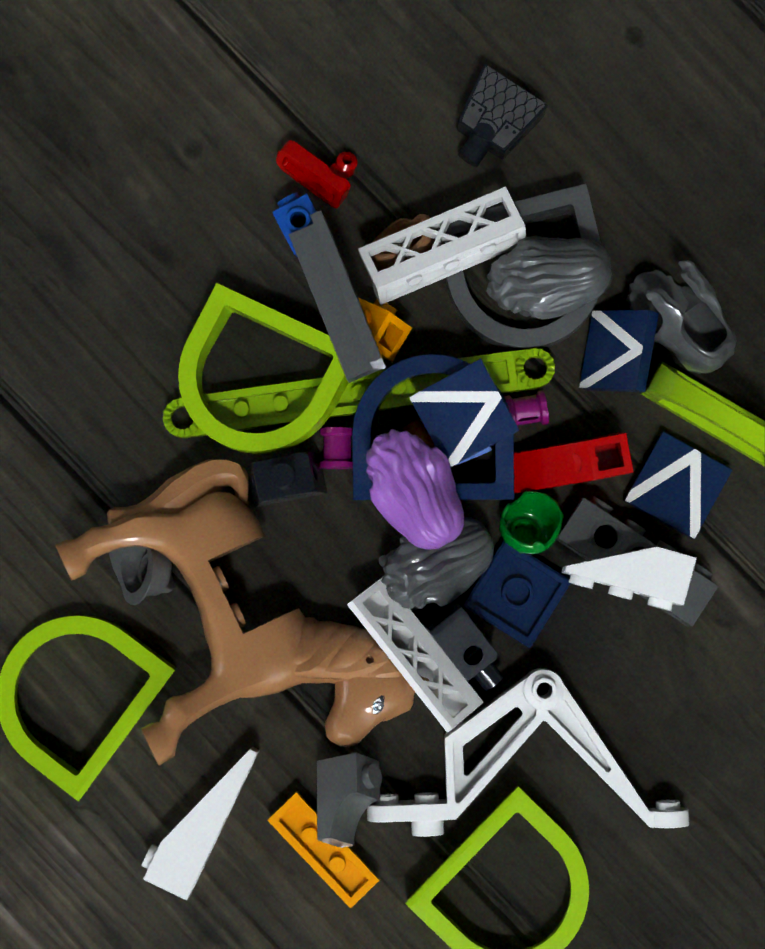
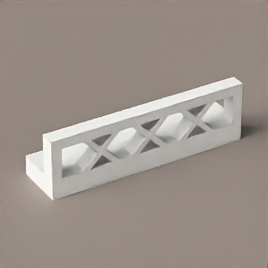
M503 187L358 248L372 280L375 295L380 305L514 249L517 247L518 241L526 238V227L507 188ZM500 202L503 203L509 217L498 222L483 218L486 208ZM457 220L472 224L469 233L460 238L446 234L449 224ZM423 235L435 239L429 251L419 253L409 250L412 240ZM384 251L398 255L393 266L379 272L371 258Z
M380 578L347 605L446 732H449L484 702L410 608H403L389 597L386 589L387 585L382 583V578ZM420 676L429 679V681H424Z

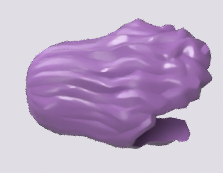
M391 429L388 434L384 433L377 436L373 440L371 449L366 453V462L368 464L366 472L373 482V486L369 489L370 497L377 510L390 525L418 548L427 550L439 549L454 541L462 532L464 512L456 492L455 481L448 458L437 447L430 448L421 438H418L417 435H411L408 431L398 432Z

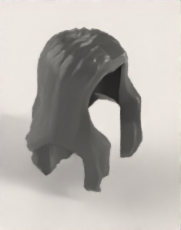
M542 236L526 237L518 241L517 247L512 251L500 256L498 260L492 263L491 270L486 276L489 280L486 291L489 297L495 300L498 307L503 310H511L514 314L519 312L525 317L531 316L539 319L556 318L571 313L604 294L610 287L614 275L611 270V258L608 251L600 243L589 239L548 238Z
M688 260L679 261L678 263L682 268L680 275L689 286L681 287L677 285L672 276H666L657 269L636 276L634 283L629 284V295L626 298L629 309L650 310L659 313L654 342L663 345L672 352L688 371L697 374L712 373L721 368L734 355L737 346L736 334L726 321L715 289L699 272L694 262Z
M464 517V526L461 534L454 541L439 549L427 550L418 548L402 535L399 539L401 545L398 548L390 551L387 555L379 557V564L384 569V576L381 581L387 585L386 589L389 597L403 608H410L412 611H416L418 608L422 609L428 603L448 606L488 569L492 563L494 553L493 539L482 522L472 517Z

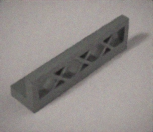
M320 210L310 215L313 222L312 225L288 235L346 379L350 383L386 368V365L329 225Z

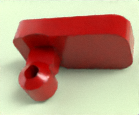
M288 140L279 150L276 158V163L282 171L336 209L348 196L351 184L347 179L355 173L358 164L354 154L342 152L337 156L336 162L329 168L327 164L292 140Z

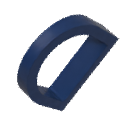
M445 355L415 356L392 365L369 385L358 404L353 423V500H371L369 489L373 486V482L366 472L368 467L366 453L372 447L373 428L377 412L387 395L395 387L410 378L425 374L449 376L470 365V363ZM514 434L495 443V482L455 483L456 492L460 500L515 499Z

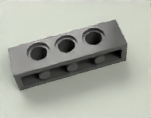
M594 496L590 501L582 498L561 528L556 540L587 561L629 553L633 548L644 550L660 547L678 552L661 540L655 545L643 537L646 530L630 519L626 518L624 523L620 522L610 515L613 509ZM599 526L609 527L613 531L615 539L610 548H601L596 544L594 533ZM695 563L684 605L673 604L671 611L661 610L685 626L693 627L719 587L710 581L713 574ZM640 595L648 601L649 597Z

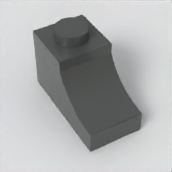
M359 753L317 761L318 841L340 848L354 846L355 832L362 814L370 804L380 801L382 774L379 768V761Z

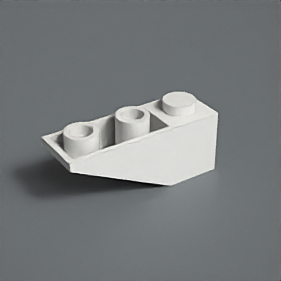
M653 547L565 566L562 568L561 573L571 575L569 579L571 584L592 589L594 582L610 586L608 594L632 600L633 593L649 597L647 605L671 611L673 604L684 605L696 557L660 547Z

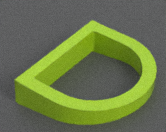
M218 283L215 284L184 345L178 372L181 398L195 424L205 434L220 444L233 450L252 454L283 451L310 438L329 419L349 383L329 335ZM232 313H237L333 358L308 407L298 418L280 429L265 433L237 431L221 423L207 405L202 388L204 364Z
M660 360L647 382L646 392H641V395L765 467V420Z
M70 615L50 620L37 626L19 640L2 667L0 673V723L12 747L23 759L79 802L177 667L131 633L109 620L89 615ZM69 634L90 635L106 641L150 675L148 681L81 771H77L35 739L22 720L17 698L22 670L32 654L49 640Z
M519 786L492 811L405 903L451 949H493L478 943L467 935L433 901V898L515 813H520L559 852L565 862L570 879L569 903L563 919L548 937L524 949H565L582 925L589 901V879L584 860L568 834Z

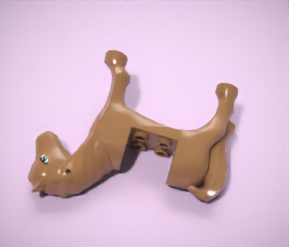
M207 459L168 478L153 494L139 504L109 509L107 525L91 527L76 539L64 540L55 544L56 549L73 581L84 576L93 560L103 554L125 547H147L160 552L173 562L191 589L200 612L205 638L211 654V672L206 681L196 689L168 699L159 722L150 723L141 728L158 766L175 756L181 733L188 725L207 712L238 698H257L276 694L302 683L335 684L334 703L325 722L326 736L331 742L339 746L351 747L356 745L381 721L391 720L409 711L413 706L415 691L366 629H361L355 625H346L333 621H318L314 617H305L299 608L247 633H242L241 628L246 625L241 610L236 602L229 605L223 593L229 588L220 567L217 566L212 569L209 562L263 538L265 535L260 522L249 506V481L246 469L238 463L225 459ZM230 486L234 489L235 495L221 492L224 487ZM420 676L424 681H429V679Z

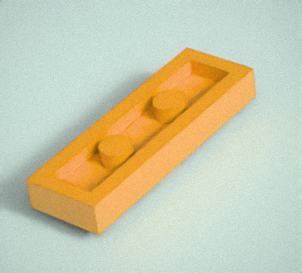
M298 791L268 818L267 821L350 909L380 881V878L350 846L340 848L317 840V812Z

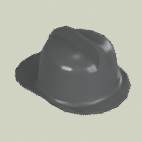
M137 546L119 548L109 552L111 564L121 585L122 593L126 602L130 605H139L148 596H157L161 593L173 591L175 584L171 572L172 562L160 552L147 547Z

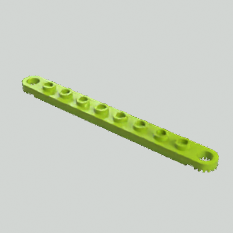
M541 348L458 358L470 364L482 359L495 385L502 394L542 388L551 381L555 373L553 357ZM539 358L545 363L546 374L542 378L532 379L525 374L524 364L528 359ZM386 369L348 383L329 418L355 415L358 404L369 385ZM425 374L402 382L387 395L378 411L414 406L409 398L410 396L446 378L448 375ZM323 378L204 394V397L215 417L221 423L234 430L241 431L291 423L304 412L313 399ZM182 398L172 400L163 411V423L168 432L173 436L192 438L207 435L194 421L186 429H179L173 425V413L178 408L185 407Z

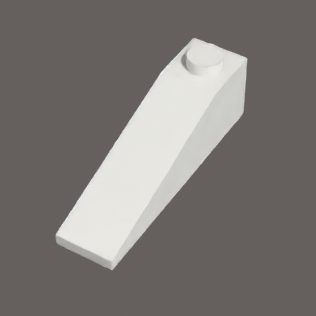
M252 747L161 841L159 847L154 844L151 845L142 863V867L148 869L143 880L182 899L188 900L260 751L259 749Z

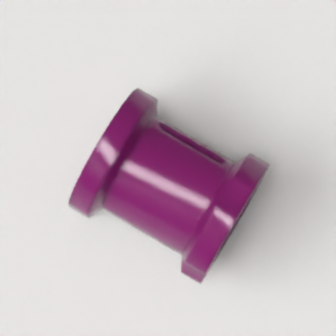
M544 390L537 391L536 395L512 398L510 395L504 396L518 426L540 422L542 425L549 424V413Z
M320 428V435L324 437V460L320 461V468L333 470L353 469V461H351L353 428Z

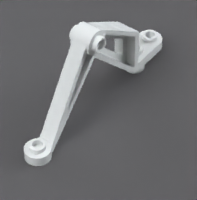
M537 668L530 671L522 679L444 734L446 799H439L438 793L433 792L414 794L415 800L400 801L398 800V794H380V801L373 802L367 808V821H411L413 836L429 837L443 835V820H456L543 721H546L650 828L689 826V809L680 807L679 800L656 801V808H647L563 684L561 678L549 669ZM543 682L548 683V692L544 695H538V685ZM518 707L522 711V715L468 775H465L463 746L513 708Z

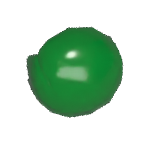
M531 490L524 491L517 500L505 506L501 514L499 531L504 541L520 554H539L550 548L557 540L564 515L558 502L548 494Z

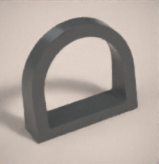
M586 184L514 202L525 225L569 214L572 218L577 238L589 239L601 244ZM504 205L488 208L483 215L484 219L493 222L509 217ZM457 220L449 224L446 234L460 238L469 233L472 224ZM463 271L444 278L451 303L464 324L484 341L513 351L532 348L545 349L564 341L585 323L597 302V299L589 301L582 307L563 315L548 325L533 329H518L508 327L493 320L479 308L468 290Z

